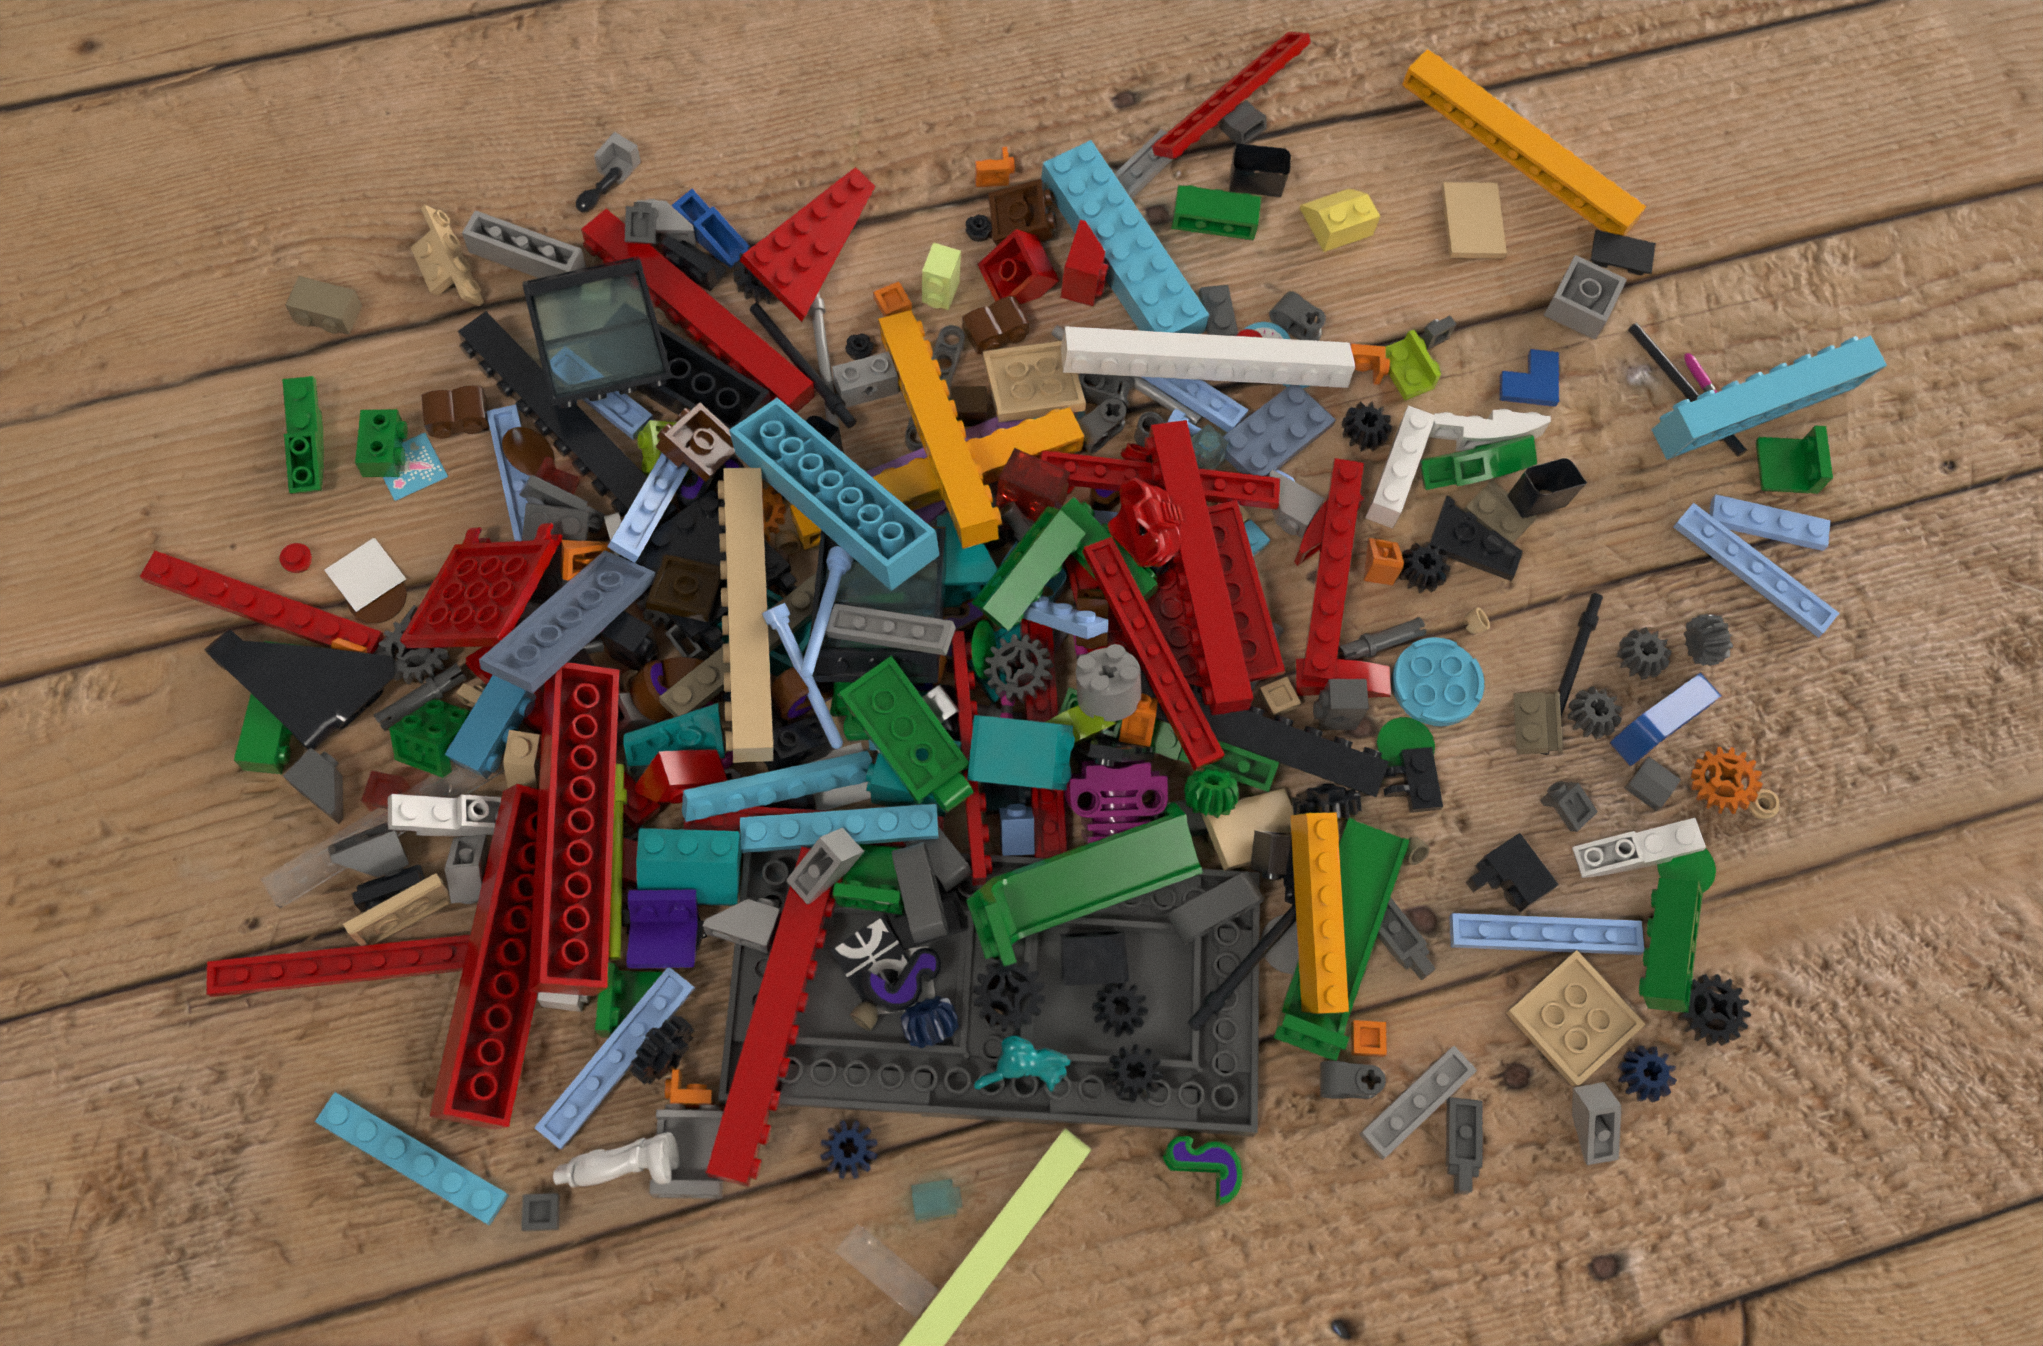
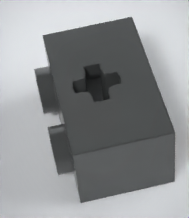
M1328 680L1324 689L1320 690L1318 700L1314 701L1313 716L1314 719H1318L1319 730L1357 729L1369 709L1367 680Z

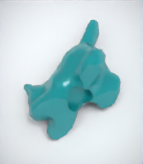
M1016 1035L1008 1036L1001 1043L1002 1051L997 1060L996 1071L981 1076L974 1083V1088L981 1089L1005 1078L1014 1079L1038 1076L1046 1083L1049 1091L1052 1092L1055 1085L1066 1076L1067 1071L1064 1066H1068L1071 1060L1067 1058V1055L1052 1049L1042 1048L1035 1050L1031 1042Z

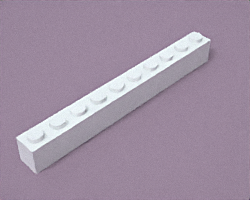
M1065 326L1061 344L1062 366L1065 373L1348 388L1355 368L1350 343Z

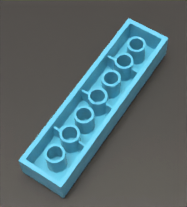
M1092 140L1043 162L1041 179L1047 189H1052L1055 204L1074 233H1076L1080 219L1084 220L1106 252L1104 264L1109 265L1105 280L1139 331L1189 334L1205 332L1209 313Z
M1871 335L1860 340L1855 336L1841 343V347L1835 348L1834 345L1820 350L1817 356L1811 357L1810 354H1806L1796 359L1793 365L1788 366L1786 363H1782L1769 371L1770 373L1766 375L1758 372L1748 377L1744 383L1739 384L1738 381H1734L1721 388L1722 391L1715 393L1714 390L1707 391L1698 396L1696 401L1690 402L1689 399H1685L1672 407L1673 411L1662 415L1659 418L1661 422L1651 430L1666 460L1724 439L1729 435L1737 434L1856 389L1885 368L1887 364Z
M774 399L729 430L735 454L751 468H761V477L891 591L940 555L937 534L932 527L780 399Z

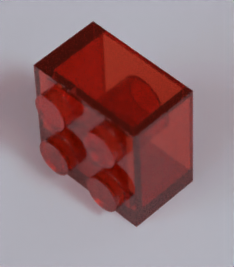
M1014 448L999 476L996 505L1002 508L1007 503L1014 501L1028 519L1036 522L1047 506L1056 509L1062 508L1066 500L1070 472Z

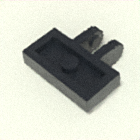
M1432 747L1401 750L1399 753L1401 766L1387 767L1383 778L1403 777L1405 785L1388 786L1383 790L1384 796H1407L1410 813L1441 810L1443 808V801Z

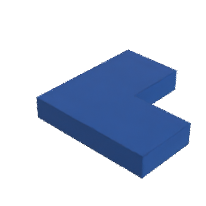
M1530 349L1528 353V373L1502 371L1500 374L1499 401L1556 407L1559 403V352Z

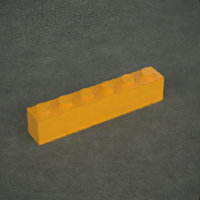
M1337 812L1290 815L1302 1012L1316 1014L1349 1012Z

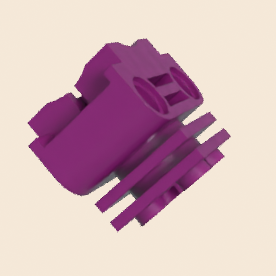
M1080 760V773H1071L1070 781L1067 783V790H1065L1067 804L1081 817V824L1086 828V830H1081V836L1088 844L1151 822L1145 816L1161 813L1167 806L1168 801L1167 776H1159V771H1151V764L1145 762V760L1114 763V766L1099 765L1094 763L1095 760ZM1152 790L1153 796L1151 800L1142 803L1144 792ZM1082 792H1090V799L1087 803L1077 804V798Z

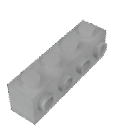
M476 210L462 232L469 253L537 278L586 268L582 249Z

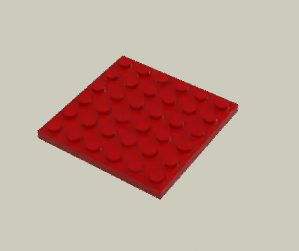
M1238 500L1209 506L1208 511L1249 681L1254 682L1285 674V667ZM1140 524L1143 531L1147 533L1148 531ZM1070 554L1065 559V565L1077 609L1078 589L1101 590L1098 582ZM1170 559L1168 562L1172 565L1165 574L1157 577V593L1146 603L1187 683L1203 687L1205 686L1203 676H1198L1195 659L1198 657L1196 647H1191L1189 640V629H1192L1190 619H1185L1183 615L1182 601L1185 600L1184 593L1178 590L1176 584L1177 563H1172ZM1109 606L1108 646H1101L1096 649L1087 648V652L1090 653L1117 644L1123 646L1126 652L1136 658Z

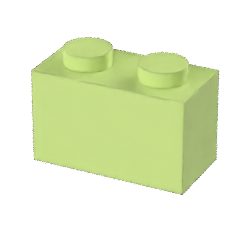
M933 242L922 270L923 303L933 308L950 309L960 282V250Z

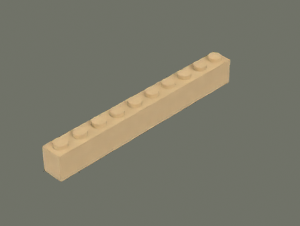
M724 468V481H718V499L725 500V507H719V526L725 525L726 533L719 534L720 552H726V560L720 561L721 579H727V588H721L722 607H728V616H722V634L729 635V644H723V663H730V672L724 673V692H731V701L725 702V721H732V731H726V751H733V763L773 761L768 625L762 615L763 612L767 611L761 468Z

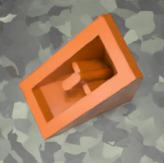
M1369 538L1364 581L1393 586L1404 565L1399 544L1397 542Z
M562 540L560 555L562 579L571 580L604 550L610 552L611 549L607 547L609 543Z

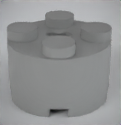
M1117 644L1110 645L1107 648L1092 651L1078 658L1076 685L1080 709L1092 718H1094V715L1104 717V721L1124 719L1133 714L1137 709V704L1141 700L1140 665L1134 656L1125 651L1123 646Z

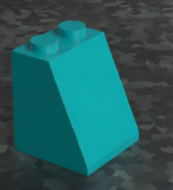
M946 513L944 515H937V527H946L947 540L943 608L960 607L963 601L976 598L998 570L983 543L962 548L949 513Z
M974 715L967 780L1067 790V783L1071 778V767L1069 766L1070 753L1075 742L1073 726Z
M954 741L961 750V742ZM918 749L916 757L924 761L927 759L928 753L925 749ZM878 753L876 763L869 764L866 775V782H868L866 791L871 794V803L886 807L910 806L915 800L883 756ZM932 793L926 796L920 804H936L937 816L944 817L945 821L946 812L935 801Z

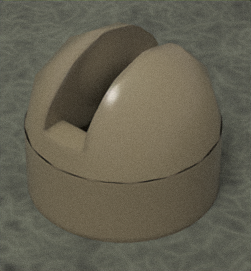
M1409 837L1410 842L1404 858L1410 864L1417 865L1425 860L1430 848L1422 839Z
M870 1002L859 1003L849 1014L856 1024L867 1031L874 1027L879 1017L876 1006Z

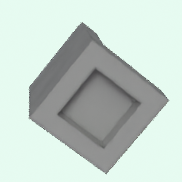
M616 132L609 137L594 155L597 170L604 176L613 167L621 168L622 177L616 181L619 185L641 163L638 146Z

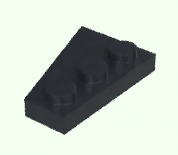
M1446 496L1429 542L1430 548L1434 550L1435 547L1440 546V555H1448V558L1512 581L1523 551L1495 530H1488L1476 521V516L1469 511L1465 513L1454 504L1456 501Z
M1093 736L1089 757L1095 758L1094 763L1114 766L1115 761L1151 760L1154 758L1155 747Z

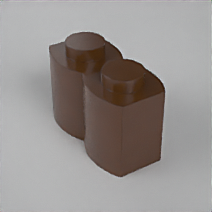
M1008 296L989 306L980 307L965 314L962 317V328L976 354L979 355L983 354V351L999 349L1002 344H1016L1024 340L1026 335L1029 334V321L1015 296Z
M463 386L453 390L430 391L421 395L424 427L431 437L445 439L458 432L477 434L489 428L486 413L488 411L487 399L482 386Z

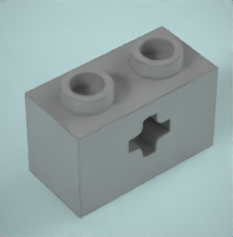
M889 352L832 366L834 387L836 393L846 403V408L898 394V375Z

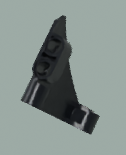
M229 628L204 649L221 668L228 671L288 728L294 737L308 750L310 748L315 750L337 729L340 731L351 724L383 694L384 686L395 677L392 656L302 645L243 641Z

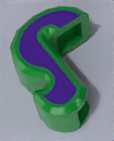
M1179 1136L1170 1141L1163 1152L1164 1163L1170 1171L1216 1173V1207L1227 1205L1239 1193L1243 1173L1240 1158L1230 1146L1219 1141L1208 1142L1194 1150L1191 1147L1193 1138L1189 1136Z

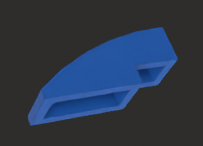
M693 189L671 205L693 225L696 241L728 267L732 268L734 262H739L740 253L744 254L748 251L750 246L714 206L710 208Z

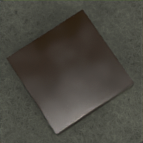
M664 554L646 601V609L709 622L723 581L721 579L720 566Z

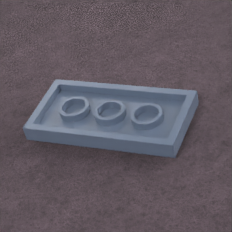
M1289 385L1217 440L1214 448L1240 473L1269 477L1272 470L1277 471L1333 427L1336 419L1299 385Z

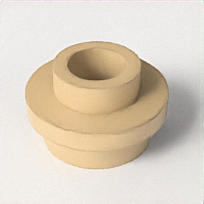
M1761 789L1760 792H1757L1758 797L1756 801H1749L1748 809L1758 819H1771L1779 811V798L1774 792ZM1758 801L1763 802L1766 806V809H1763L1759 805Z

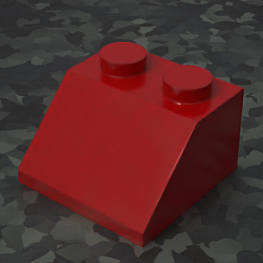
M1081 219L1065 263L1060 298L1093 307L1096 296L1102 297L1109 265L1104 264L1106 254L1104 248L1087 222Z
M1017 229L977 264L995 302L1008 296H1015L1019 305L1040 298L1059 281L1037 235Z
M717 749L659 751L635 784L634 790L636 793L657 803L671 802L679 804L683 802V790L728 780Z

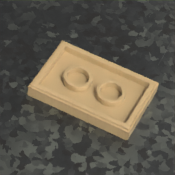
M1443 182L1441 192L1449 258L1504 259L1507 250L1498 183Z
M1285 788L1240 799L1235 809L1231 810L1230 815L1220 814L1219 818H1216L1213 815L1205 817L1201 813L1224 871L1251 864L1255 830L1291 833L1290 815H1293V807Z
M435 873L347 921L343 925L347 933L361 946L379 944L450 905L451 900L448 887Z

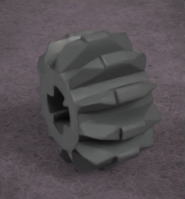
M1704 614L1692 618V621L1686 623L1687 631L1683 633L1686 638L1684 645L1688 647V656H1693L1695 664L1711 666L1719 664V662H1723L1724 659L1730 657V649L1733 648V644L1730 641L1732 635L1729 634L1728 623H1724L1721 616Z
M1647 627L1642 628L1639 632L1634 629L1619 642L1620 649L1616 657L1623 659L1620 668L1628 667L1630 669L1629 677L1638 673L1641 681L1649 676L1654 678L1661 673V670H1665L1670 662L1668 658L1671 656L1672 650L1665 648L1668 639L1660 640L1658 638L1659 631H1654L1650 634Z
M1593 686L1589 687L1587 691L1582 690L1575 695V699L1569 703L1568 708L1572 711L1568 714L1567 719L1576 721L1573 730L1581 728L1583 730V738L1588 737L1592 733L1595 740L1601 739L1604 735L1610 736L1615 731V727L1621 723L1622 718L1618 715L1622 712L1623 707L1614 705L1617 696L1609 698L1607 696V688L1602 689L1598 693Z

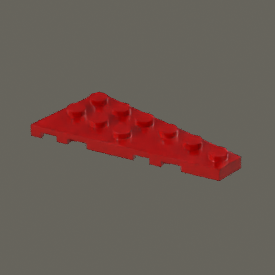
M856 167L742 255L740 261L801 322H803L875 186Z

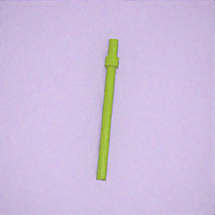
M616 764L608 956V959L611 960L621 959L623 805L627 804V790L624 789V765Z

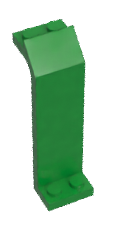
M1173 801L1167 804L1163 810L1165 816L1160 819L991 878L966 900L985 959L999 956L1004 967L1016 963L1012 944L1023 937L1203 873L1189 831L1186 814Z
M1347 818L1343 821L1339 834H1342L1339 840L1349 1012L1322 1014L1302 1012L1298 957L1281 1006L1274 1038L1333 1061H1337L1340 1050H1345L1350 1037L1345 1036L1346 1025L1410 842L1409 839L1395 836L1357 822L1352 818Z

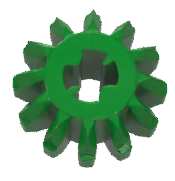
M1204 768L1203 772L1194 771L1193 775L1188 777L1185 783L1186 806L1193 808V813H1203L1205 817L1213 815L1219 818L1220 814L1230 815L1231 810L1235 809L1238 803L1237 780L1230 778V773H1221L1218 769L1210 771Z

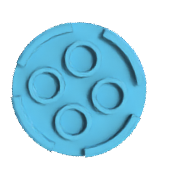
M1436 637L1418 640L1401 653L1393 667L1391 683L1397 702L1406 713L1424 724L1432 726L1457 724L1469 717L1482 699L1484 676L1476 658L1473 659L1467 651L1459 647L1457 642Z

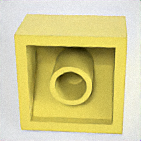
M1350 188L1300 205V210L1323 252L1372 236L1380 219V214L1369 195Z

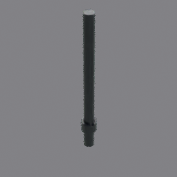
M758 303L751 305L749 310L799 371L813 381L814 389L824 399L826 408L831 414H836L847 428H852L857 421L846 409L844 400L839 394L831 391Z
M1638 323L1633 324L1628 331L1690 402L1696 401L1697 397L1700 396L1699 393ZM1734 434L1719 440L1720 442L1724 441L1737 457H1740L1747 451Z
M1598 593L1591 594L1586 611L1581 613L1578 621L1579 631L1557 691L1560 694L1561 718L1591 631L1596 629L1599 620L1597 614L1603 596ZM1548 751V753H1540V754L1549 755V752H1550V751Z
M1295 903L1215 992L1210 991L1202 1000L1203 1005L1187 1022L1194 1031H1198L1212 1014H1218L1225 1006L1226 998L1296 922Z

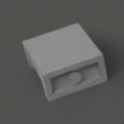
M680 1104L665 1105V1110H656L657 1134L669 1132L674 1136L679 1149L680 1162L677 1169L671 1170L670 1183L658 1184L654 1180H650L649 1194L653 1198L722 1199L723 1181L708 1177L706 1170L724 1111H719L720 1107L717 1105H700L699 1110H685L686 1106Z

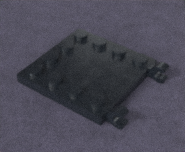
M713 490L703 495L655 529L635 563L654 571L655 577L664 554L720 566V561L726 560V552H720L719 534L726 533L725 525L719 526V507H725V501L718 499V495ZM764 540L766 590L775 584L787 596L797 588L794 585L797 580L790 573V564ZM727 579L722 581L709 622L665 613L693 643L702 638L715 652L725 644L721 639L723 634L717 628V625L722 622V616H728V607H722L721 588H727ZM652 585L644 592L647 596L650 593Z

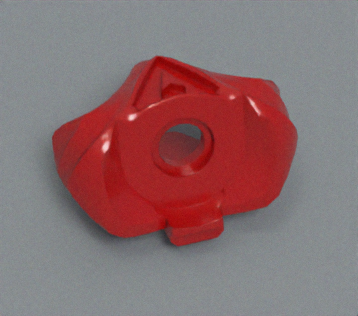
M1131 478L1119 488L1121 507L1118 514L1108 522L1109 532L1128 551L1138 567H1161L1181 547L1182 542L1177 528L1183 523L1180 507L1171 504L1169 494L1164 489L1149 485L1136 478ZM1140 524L1148 531L1145 535H1141L1139 532Z

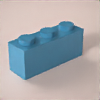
M493 675L445 755L455 764L488 779L490 774L494 773L501 764L509 730L519 731L518 727L524 717H528L533 711L536 699L534 693Z

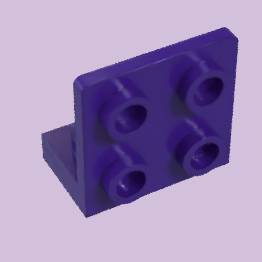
M629 890L630 931L626 960L627 967H694L698 928L696 890Z

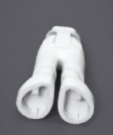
M667 1132L657 1134L647 1140L646 1138H641L631 1144L612 1150L596 1149L590 1151V1153L572 1158L568 1164L559 1165L553 1173L554 1183L556 1185L569 1183L570 1187H577L578 1185L592 1186L613 1180L630 1172H642L646 1168L649 1169L651 1177L656 1183L667 1184L671 1181V1170L679 1167L678 1145L674 1136Z

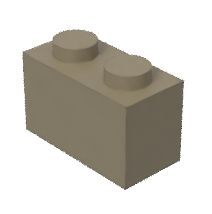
M298 276L285 305L292 319L299 325L306 327L312 325L320 327L329 333L337 334L340 332L350 335L362 308L355 290Z

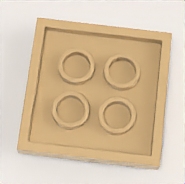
M1062 341L983 351V362L998 423L1042 417L1051 410H1062L1068 407L1071 408L1073 413L1085 411L1086 402L1078 374L1063 372Z
M1577 950L1506 1012L1511 1020L1572 1087L1580 1086L1646 1025Z

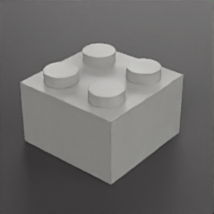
M1575 255L1544 316L1592 339H1596L1607 322L1627 279Z

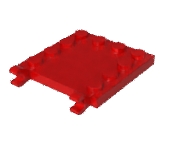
M543 523L538 527L534 540L491 543L490 538H479V534L482 531L481 527L469 528L463 543L455 544L400 641L406 648L495 646L514 629L529 599L536 590L542 575L549 566L557 549L556 546L561 543L562 535L551 534L554 525L552 523Z

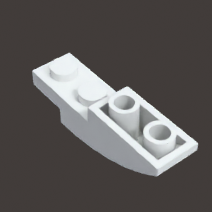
M1509 409L1493 410L1488 419H1483L1480 416H1456L1448 412L1435 413L1436 417L1429 437L1456 440V451L1475 449L1474 446L1528 435H1534V439L1543 435L1551 422V416L1540 415L1536 412H1512Z
M391 794L388 797V829L416 831V835L421 836L493 835L501 797L461 794L456 799Z
M1696 818L1638 833L1632 831L1572 847L1581 877L1588 878L1669 862L1679 856L1703 851L1706 846Z

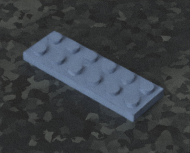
M604 550L479 659L481 669L528 692L534 693L653 584L655 572Z

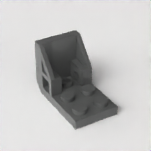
M526 503L522 541L534 540L538 527L543 523H552L554 527L551 530V534H561L562 540L587 541L590 511ZM561 543L556 546L557 549L550 564L542 575L520 618L526 619L570 581L563 580L560 573Z

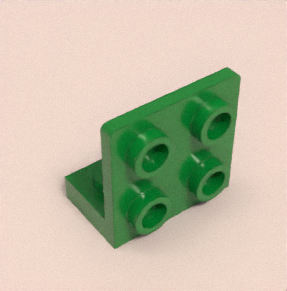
M1815 425L1803 439L1758 437L1755 441L1762 491L1819 494L1833 479L1826 426Z
M434 699L428 701L410 715L403 717L402 720L389 728L395 760L444 778L452 772L450 759L445 755L448 750V744L454 740L471 711L443 702L442 700Z
M858 844L864 852L843 876L842 883H835L833 897L838 906L903 915L904 902L892 857V851L899 848Z
M608 963L607 988L598 994L595 1031L601 1038H609L663 972L619 971L615 963Z

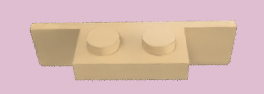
M427 205L422 206L421 210L431 231L410 248L430 293L439 296L452 284H455L461 299L477 306L482 305L484 301L480 294V286L473 279L469 270L470 264L464 258L459 248L460 242L450 228L448 216L441 210H435Z

